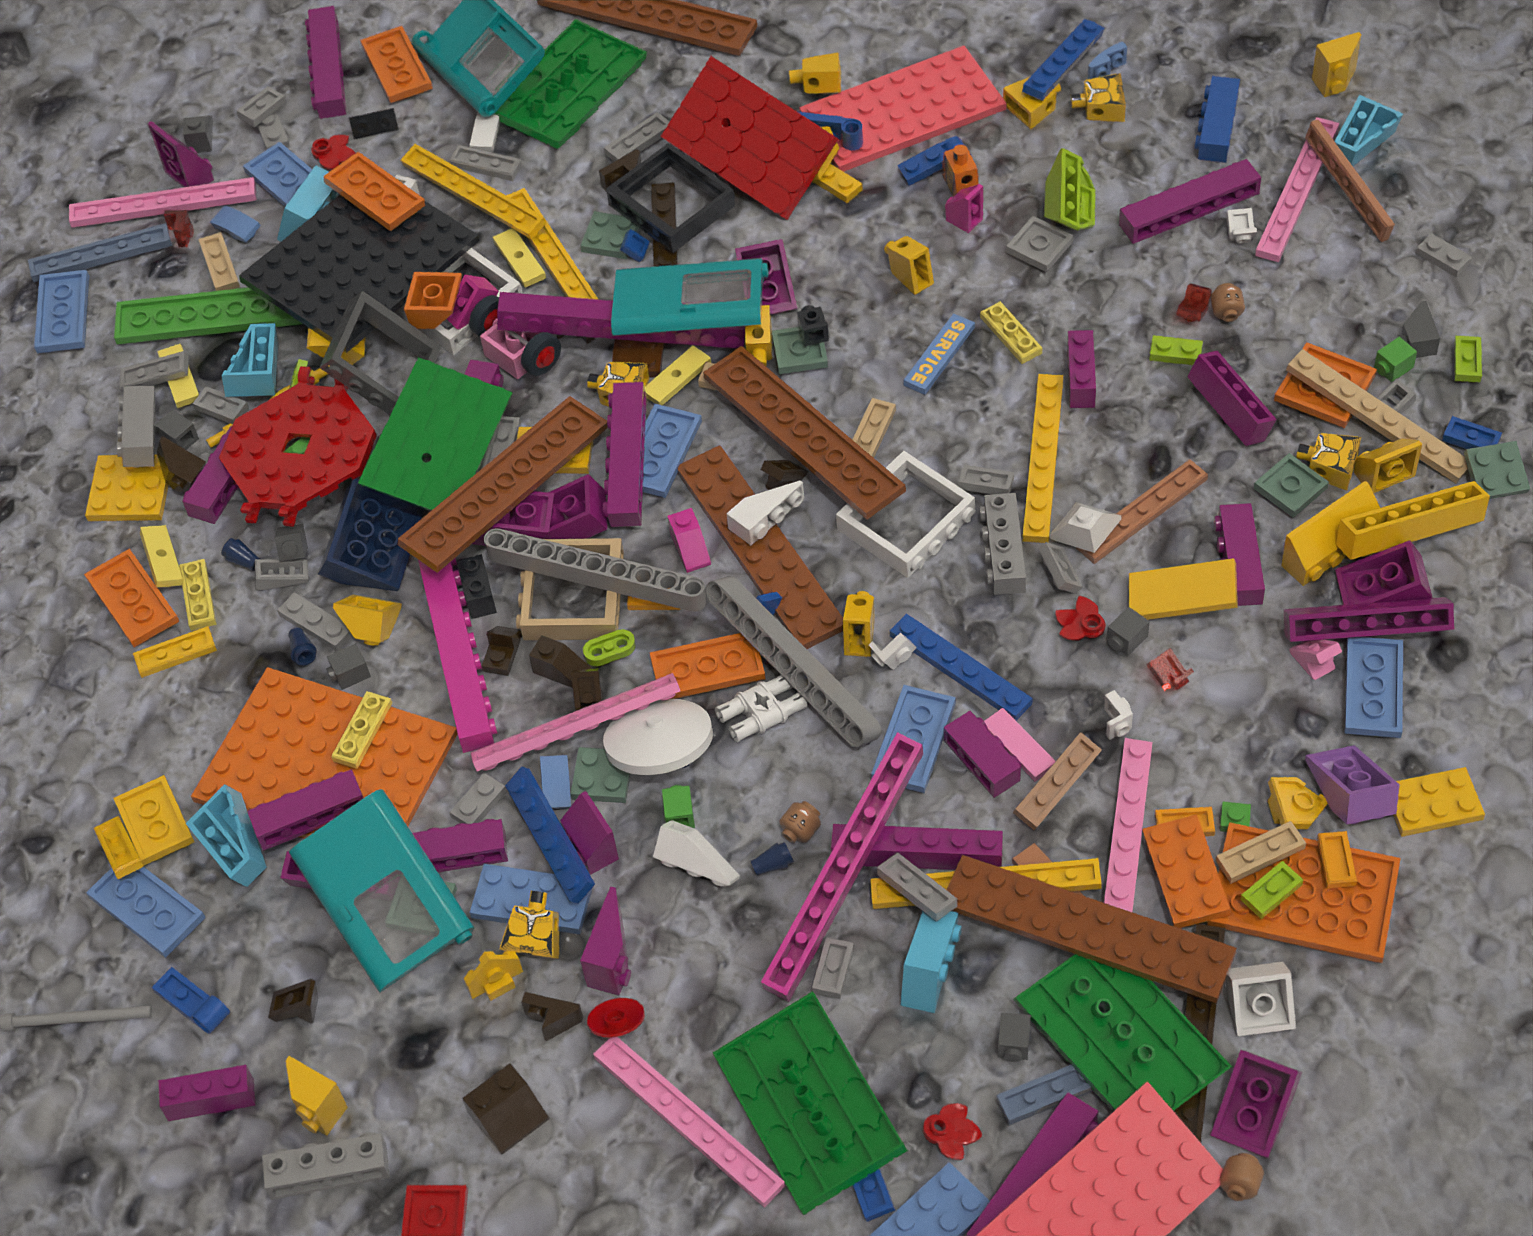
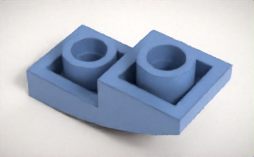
M1122 41L1097 55L1088 65V79L1110 75L1111 69L1126 64V44Z
M225 205L210 221L215 229L228 232L233 239L243 242L252 239L261 226L259 222L248 215Z
M567 755L540 756L543 794L552 809L570 808L571 797Z

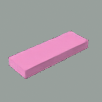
M1004 708L984 721L988 731L993 736H998L1001 739L1005 750L1010 755L1013 754L1018 758L1022 769L1035 782L1042 778L1056 762Z

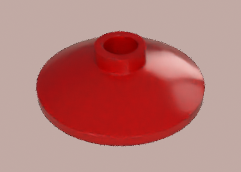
M614 998L604 1001L589 1013L587 1017L588 1028L593 1034L609 1038L628 1034L638 1028L645 1017L644 1007L640 1002L631 998Z

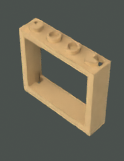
M621 538L543 539L624 559ZM521 571V586L524 588L523 592L519 593L518 596L521 614L516 616V627L521 629L523 640H539L541 635L553 640H591L618 630L621 594L607 591L605 618L531 619L535 572Z

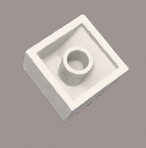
M1284 962L1230 968L1226 978L1227 997L1237 1036L1296 1029L1291 972Z

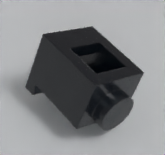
M807 305L797 312L798 327L805 346L829 341L828 324L821 306ZM817 330H820V331H821V332L809 334V332H813V331H817Z

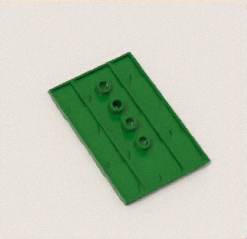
M575 19L544 50L545 53L542 60L494 114L499 116L500 122L559 149L580 130V126L598 111L599 106L624 84V81L642 65V62L646 59L647 51Z
M418 357L358 484L432 511L478 472L513 392ZM430 457L431 461L423 462V459Z
M1076 954L1013 999L1026 1015H1031L1030 1020L1049 1039L1066 1061L1071 1063L1112 1111L1117 1109L1146 1082L1154 1088L1174 1111L1232 1067L1151 980ZM1099 1005L1104 1008V1013L1099 1010Z
M813 991L712 1052L803 1215L841 1193L842 1190H846L867 1177L869 1173L871 1174L893 1161L895 1157L897 1158L908 1151Z

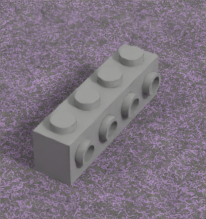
M124 386L123 396H119L117 456L122 457L123 467L154 466V386Z
M1016 493L984 495V506H980V520L986 521V526L982 527L983 542H988V548H984L985 563H990L991 569H987L988 585H993L994 595L1026 593V574Z
M368 1132L357 1138H336L331 1140L330 1143L319 1145L309 1143L298 1149H277L272 1151L271 1154L262 1155L264 1187L271 1200L390 1178L387 1145L381 1133Z

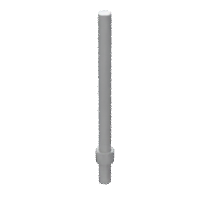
M142 1006L16 1016L15 1013L1 1014L0 1028L2 1031H12L16 1027L152 1017V1007Z

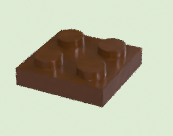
M615 339L612 362L647 363L649 378H655L662 372L664 343Z

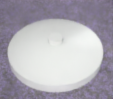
M682 699L657 700L650 703L643 710L634 709L625 713L622 718L613 720L605 731L603 743L608 760L616 768L631 774L656 775L680 769L698 759L709 747L713 737V729L708 713L701 706Z

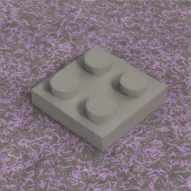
M1032 216L1006 245V253L1048 272L1073 243L1074 235Z

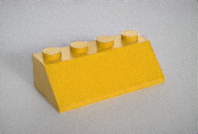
M1364 481L1286 535L1281 566L1302 586L1311 580H1318L1324 571L1330 567L1338 566L1343 558L1346 557L1336 545L1340 520L1380 508L1369 483Z

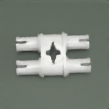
M780 675L768 682L759 681L756 686L744 692H737L734 699L715 707V713L718 719L721 718L720 721L722 723L741 713L747 716V719L729 727L732 738H734L735 742H739L754 733L763 734L766 729L778 723H785L788 716L807 708V701L804 697L800 698L802 695L799 692L781 702L777 701L775 696L793 688Z

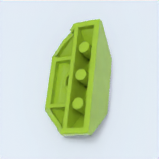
M1061 148L1045 181L1044 217L1077 231L1092 228L1095 225V187L1089 173L1083 166L1084 161L1082 157Z

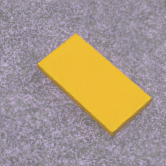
M1232 558L1129 573V607L1147 620L1238 608L1236 561Z

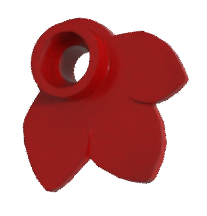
M340 134L333 135L329 139L319 138L313 142L311 148L312 155L319 159L320 165L329 170H333L340 163L353 156L355 151L346 146L349 136Z
M1084 596L1078 597L1076 609L1055 611L1056 619L1063 627L1059 635L1067 640L1075 641L1084 637L1096 638L1105 631L1106 623L1102 616L1098 614V606L1095 602Z
M952 1103L945 1105L939 1114L928 1116L923 1123L925 1138L929 1142L937 1144L941 1153L953 1160H963V1146L975 1143L982 1137V1132L977 1124L970 1119H966L968 1107L963 1104ZM934 1125L940 1126L943 1131H938Z

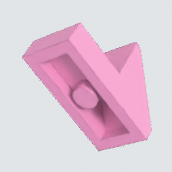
M1324 639L1303 641L1289 649L1291 655L1314 680L1335 669L1333 657L1342 652L1338 642Z

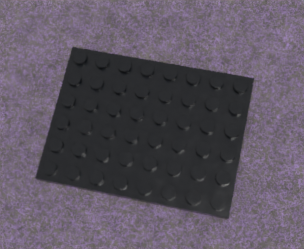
M339 195L239 275V279L242 284L331 342L350 299L358 293L364 291L395 313L406 303L414 272L445 271L479 242V235L426 201L423 208L389 231L342 195ZM359 316L343 351L346 353L375 330L376 327Z

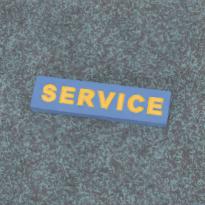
M953 313L903 380L904 386L926 395L975 329V322Z

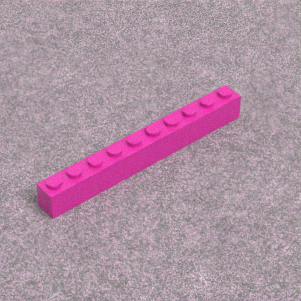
M454 558L437 573L418 560L462 751L466 753L494 744L493 735L498 733L494 718L489 719L487 714L492 712L489 696L483 697L482 691L487 690L484 675L478 676L477 672L478 669H482L479 654H473L472 651L473 648H477L474 633H468L467 629L472 627L469 612H463L462 608L467 606L464 591H458L457 587L462 585L459 570H453V566L457 565V561Z
M898 732L896 733L761 980L763 989L787 1002L792 998L923 756L922 744Z

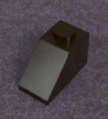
M163 436L160 438L157 455L165 483L169 484L173 490L185 494L192 487L199 472L203 470L206 461Z
M543 635L540 636L529 654L534 674L573 688L572 671L592 669L567 645Z

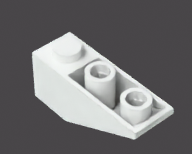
M797 481L745 497L727 513L728 529L749 545H752L758 539H762L772 526L780 523L790 510L802 503L804 499L803 482Z
M673 820L661 826L653 857L662 860L661 863L663 865L683 868L687 870L686 872L689 875L695 877H707L712 879V882L718 886H730L739 880L740 875L697 829Z

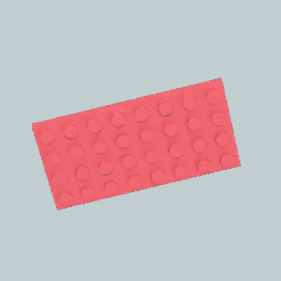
M964 45L801 106L799 111L853 118L862 123L863 145L860 149L854 151L847 150L843 147L842 140L837 141L839 150L831 162L835 167L844 172L1006 110V102Z
M1146 1082L975 1236H1166L1221 1185L1220 1176L1223 1168L1154 1088Z

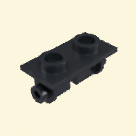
M394 108L348 117L354 139L399 130Z

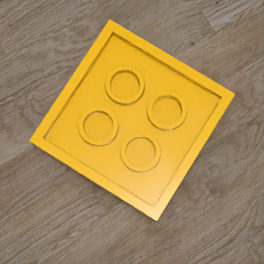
M154 454V466L138 468L123 467V459L117 455H98L85 513L87 521L162 520L169 484L165 483L158 455Z

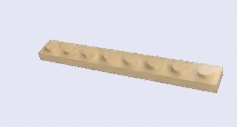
M1302 349L1288 364L1286 371L1394 442L1401 438L1420 440L1422 448L1419 459L1455 484L1468 471L1465 457L1305 350Z

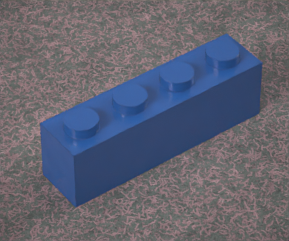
M1212 76L1211 84L1206 85L1204 99L1208 100L1202 103L1201 116H1204V119L1200 118L1198 132L1201 135H1196L1195 149L1199 150L1198 160L1227 162L1240 79Z

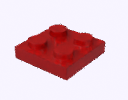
M407 1185L401 1236H464L468 1198L467 1185Z

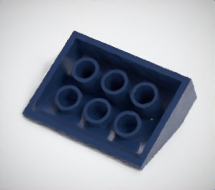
M355 478L344 494L318 575L341 584L398 591L410 553L398 546V538L421 520L424 509L358 484L359 479Z

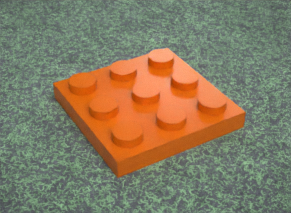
M1308 342L1303 347V350L1365 391L1368 390L1376 376V368ZM1289 372L1275 393L1274 401L1343 428L1347 426L1352 417L1351 413Z

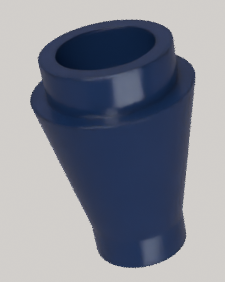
M230 538L224 544L221 551L225 561L248 568L251 571H255V559H261L240 539Z
M291 629L288 637L290 639L292 660L299 665L312 663L316 658V647L304 634L303 629Z
M776 842L750 862L756 875L759 876L764 873L789 868L788 865L793 863L794 860L786 843L778 844Z

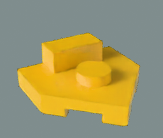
M1271 777L1268 781L1271 792L1268 804L1274 824L1283 825L1291 821L1296 829H1309L1328 805L1327 800L1322 794L1319 796L1305 787V782L1297 777Z
M484 951L479 958L480 964L475 970H469L464 977L465 985L472 999L486 993L489 1000L492 1001L516 988L512 978L522 973L523 969L515 951H504L502 955H495L493 951Z

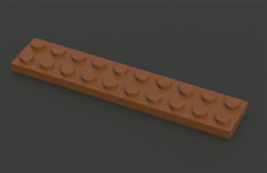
M537 0V5L737 56L742 54L758 27L757 19L681 0Z
M739 347L703 372L704 379L866 520L906 492V485L744 347Z
M569 396L398 538V546L438 573L608 428L607 420Z
M721 445L681 463L677 474L761 595L778 592L782 597L778 608L775 609V615L781 624L806 649L843 632V617L777 524L772 526L762 539H758L752 545H749L728 529L727 513L745 497L755 495V493Z
M962 855L947 888V891L957 898V907L952 910L953 912L1215 1003L1219 999L1236 955V947Z

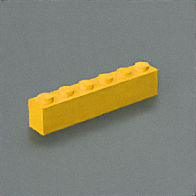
M1475 481L1343 518L1340 520L1336 545L1352 560L1386 550L1409 540L1413 542L1484 521L1490 495Z

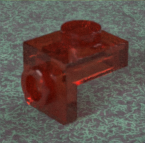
M187 210L164 211L166 224L169 230H173L178 246L188 247L190 237H193L194 229Z
M1189 283L1186 288L1185 298L1179 304L1176 315L1183 317L1184 320L1189 322H1200L1208 311L1212 289Z
M1171 648L1146 664L1164 691L1172 687L1175 690L1180 689L1190 682L1187 677L1194 673L1192 668L1186 670Z

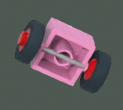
M490 295L479 301L470 315L469 327L474 334L481 338L484 356L499 364V367L516 379L521 378L527 372L534 376H541L552 369L561 353V343L554 335L548 332L531 333L497 330L499 297Z

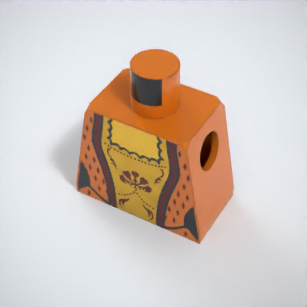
M956 145L954 149L944 152L942 175L953 197L960 190L979 184L977 166L965 145Z

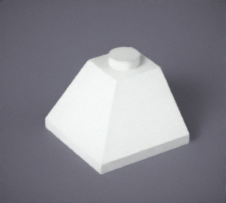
M1076 502L1049 537L1051 540L1095 553L1120 522L1121 515Z

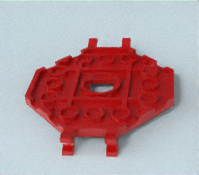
M300 366L297 385L235 419L219 459L248 501L243 503L240 509L241 513L247 514L245 518L246 523L256 524L260 509L268 508L279 509L278 515L285 517L283 525L294 527L298 511L307 506L306 502L317 496L321 498L338 489V484L350 477L354 480L362 475L377 434L348 395V387L337 379H334V387L313 385L315 378L309 376L311 372L310 367ZM297 437H310L304 454L284 453L286 445L290 440Z

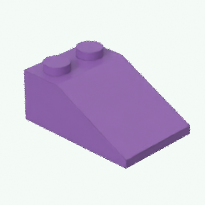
M1355 745L1306 755L1305 760L1331 810L1346 824H1357L1361 821L1381 819L1384 816L1396 814L1400 784Z

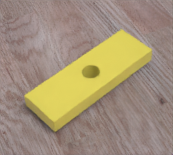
M511 228L493 236L494 244L525 288L546 279L544 270L516 230Z
M1001 301L980 312V318L1021 364L1042 354L1043 348Z
M180 343L157 352L160 358L182 352L183 348ZM189 365L188 376L168 381L177 408L192 404L199 396Z
M691 346L645 386L647 399L655 404L664 405L702 372L705 362L711 363V357L695 346Z
M166 525L140 527V536L156 588L181 586L183 578Z
M205 559L180 564L179 568L183 578L182 587L190 630L193 631L206 626L217 625Z
M366 691L331 756L333 762L358 769L392 705L391 698Z

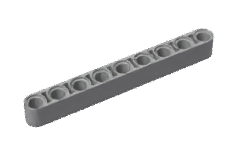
M492 529L484 536L488 558L495 563L693 612L702 610L707 603L704 582L694 576L503 529Z
M727 576L707 583L705 591L709 602L850 745L858 747L880 737L881 727L879 722L735 577Z

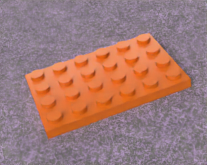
M1229 822L1223 852L1269 830ZM1303 838L1306 842L1305 849L1231 884L1219 868L1218 875L1231 909V915L1208 921V926L1222 927L1225 930L1382 963L1401 858L1350 847L1357 884L1356 886L1327 888L1318 841ZM1283 861L1303 879V884L1264 918L1260 919L1241 901V894Z

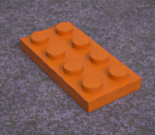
M403 26L360 40L362 48L390 103L433 89L431 80Z
M359 151L323 176L326 185L389 231L425 206V199Z
M130 549L84 574L133 647L138 646L179 622L174 610L159 589L156 588V585Z
M741 633L649 652L655 680L671 673L675 676L680 692L675 693V696L670 699L766 679L760 652Z
M1197 814L1142 829L1174 927L1183 928L1231 915L1230 906Z

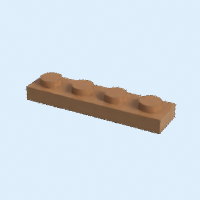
M1080 732L1013 813L1031 829L1035 830L1102 749Z

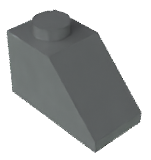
M212 116L183 118V137L186 146L194 148L197 153L211 152L213 136Z
M1426 301L1420 302L1403 324L1402 334L1398 336L1417 351L1416 358L1437 355L1440 336Z

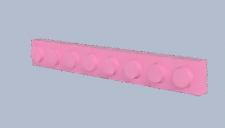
M1316 117L1315 120L1318 119L1334 140L1339 129V123ZM1307 140L1256 248L1255 256L1275 262L1280 261L1321 170L1323 162Z
M254 177L69 204V223L71 228L256 201V183Z
M671 673L471 752L473 764L476 771L482 769L484 771L491 770L502 761L516 760L523 756V753L530 750L544 749L553 741L558 739L561 741L567 740L574 733L581 730H592L598 727L599 723L606 720H617L622 718L625 713L634 709L643 710L652 702L668 700L674 697L675 693L680 692V688L674 674Z
M1125 738L1104 903L1132 912L1153 742Z
M610 1037L593 1054L597 1062L764 1208L785 1187V1182L618 1037Z

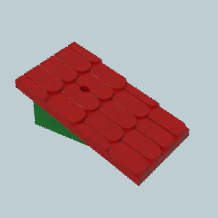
M712 56L709 57L705 67L701 70L693 86L681 102L680 107H678L668 123L667 128H665L660 136L786 220L789 219L839 140Z

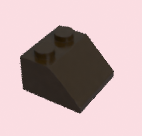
M511 1063L462 1098L467 1113L501 1155L549 1120V1116L533 1091Z

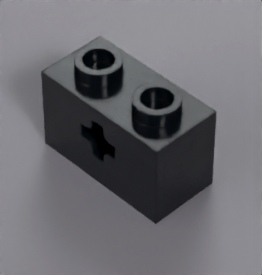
M482 554L456 560L471 619L497 613Z

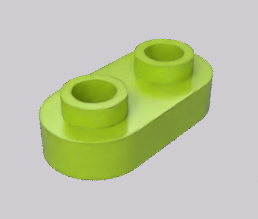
M624 629L591 639L583 647L585 661L592 666H601L629 656L635 650V639L630 631Z

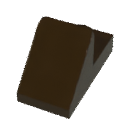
M636 149L599 170L601 187L605 191L606 188L642 163L640 151Z
M767 460L763 462L760 469L769 474L765 485L768 490L802 481L808 473V470L790 460Z
M496 626L486 633L489 646L482 663V670L487 673L509 676L522 633L520 629Z
M599 668L574 670L571 672L575 711L603 701Z
M308 979L274 991L268 1018L279 1022L297 1016L311 1024L314 1023L318 1003L316 981Z
M525 992L521 1003L525 1015L537 1021L545 1019L542 1033L546 1041L576 1026L583 1020L580 1004Z

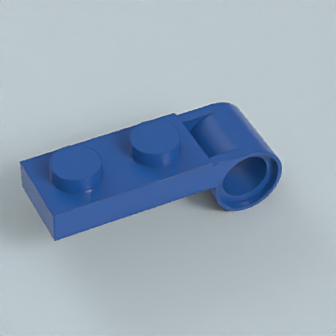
M798 112L820 127H830L833 135L842 140V145L845 149L854 151L862 147L863 127L859 120L843 118L842 116Z
M950 137L898 164V169L907 184L911 186L941 170L944 152L954 149L956 145H964L960 137Z
M173 967L151 987L154 993L208 1034H211L231 1013L221 1000L214 995L209 996Z

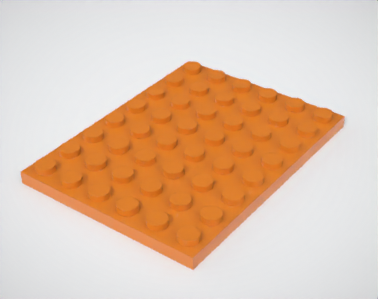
M267 667L196 786L191 798L193 802L204 805L226 784L242 794L248 811L259 804L281 798L286 793L296 792L312 783L321 782L339 772H346L352 769L363 798L374 791L383 789L406 825L409 826L458 735L457 728L390 707L358 769L333 762L331 756L363 697ZM318 829L301 835L299 837L305 839Z

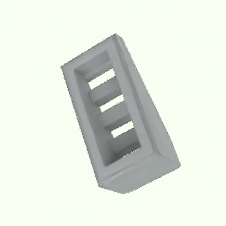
M1395 379L1377 399L1401 414L1416 402V393L1401 381ZM1397 394L1402 400L1399 401L1394 396ZM1390 400L1396 406L1392 407L1387 401Z
M255 559V590H268L308 583L307 559L279 561V559ZM300 568V574H295V569Z

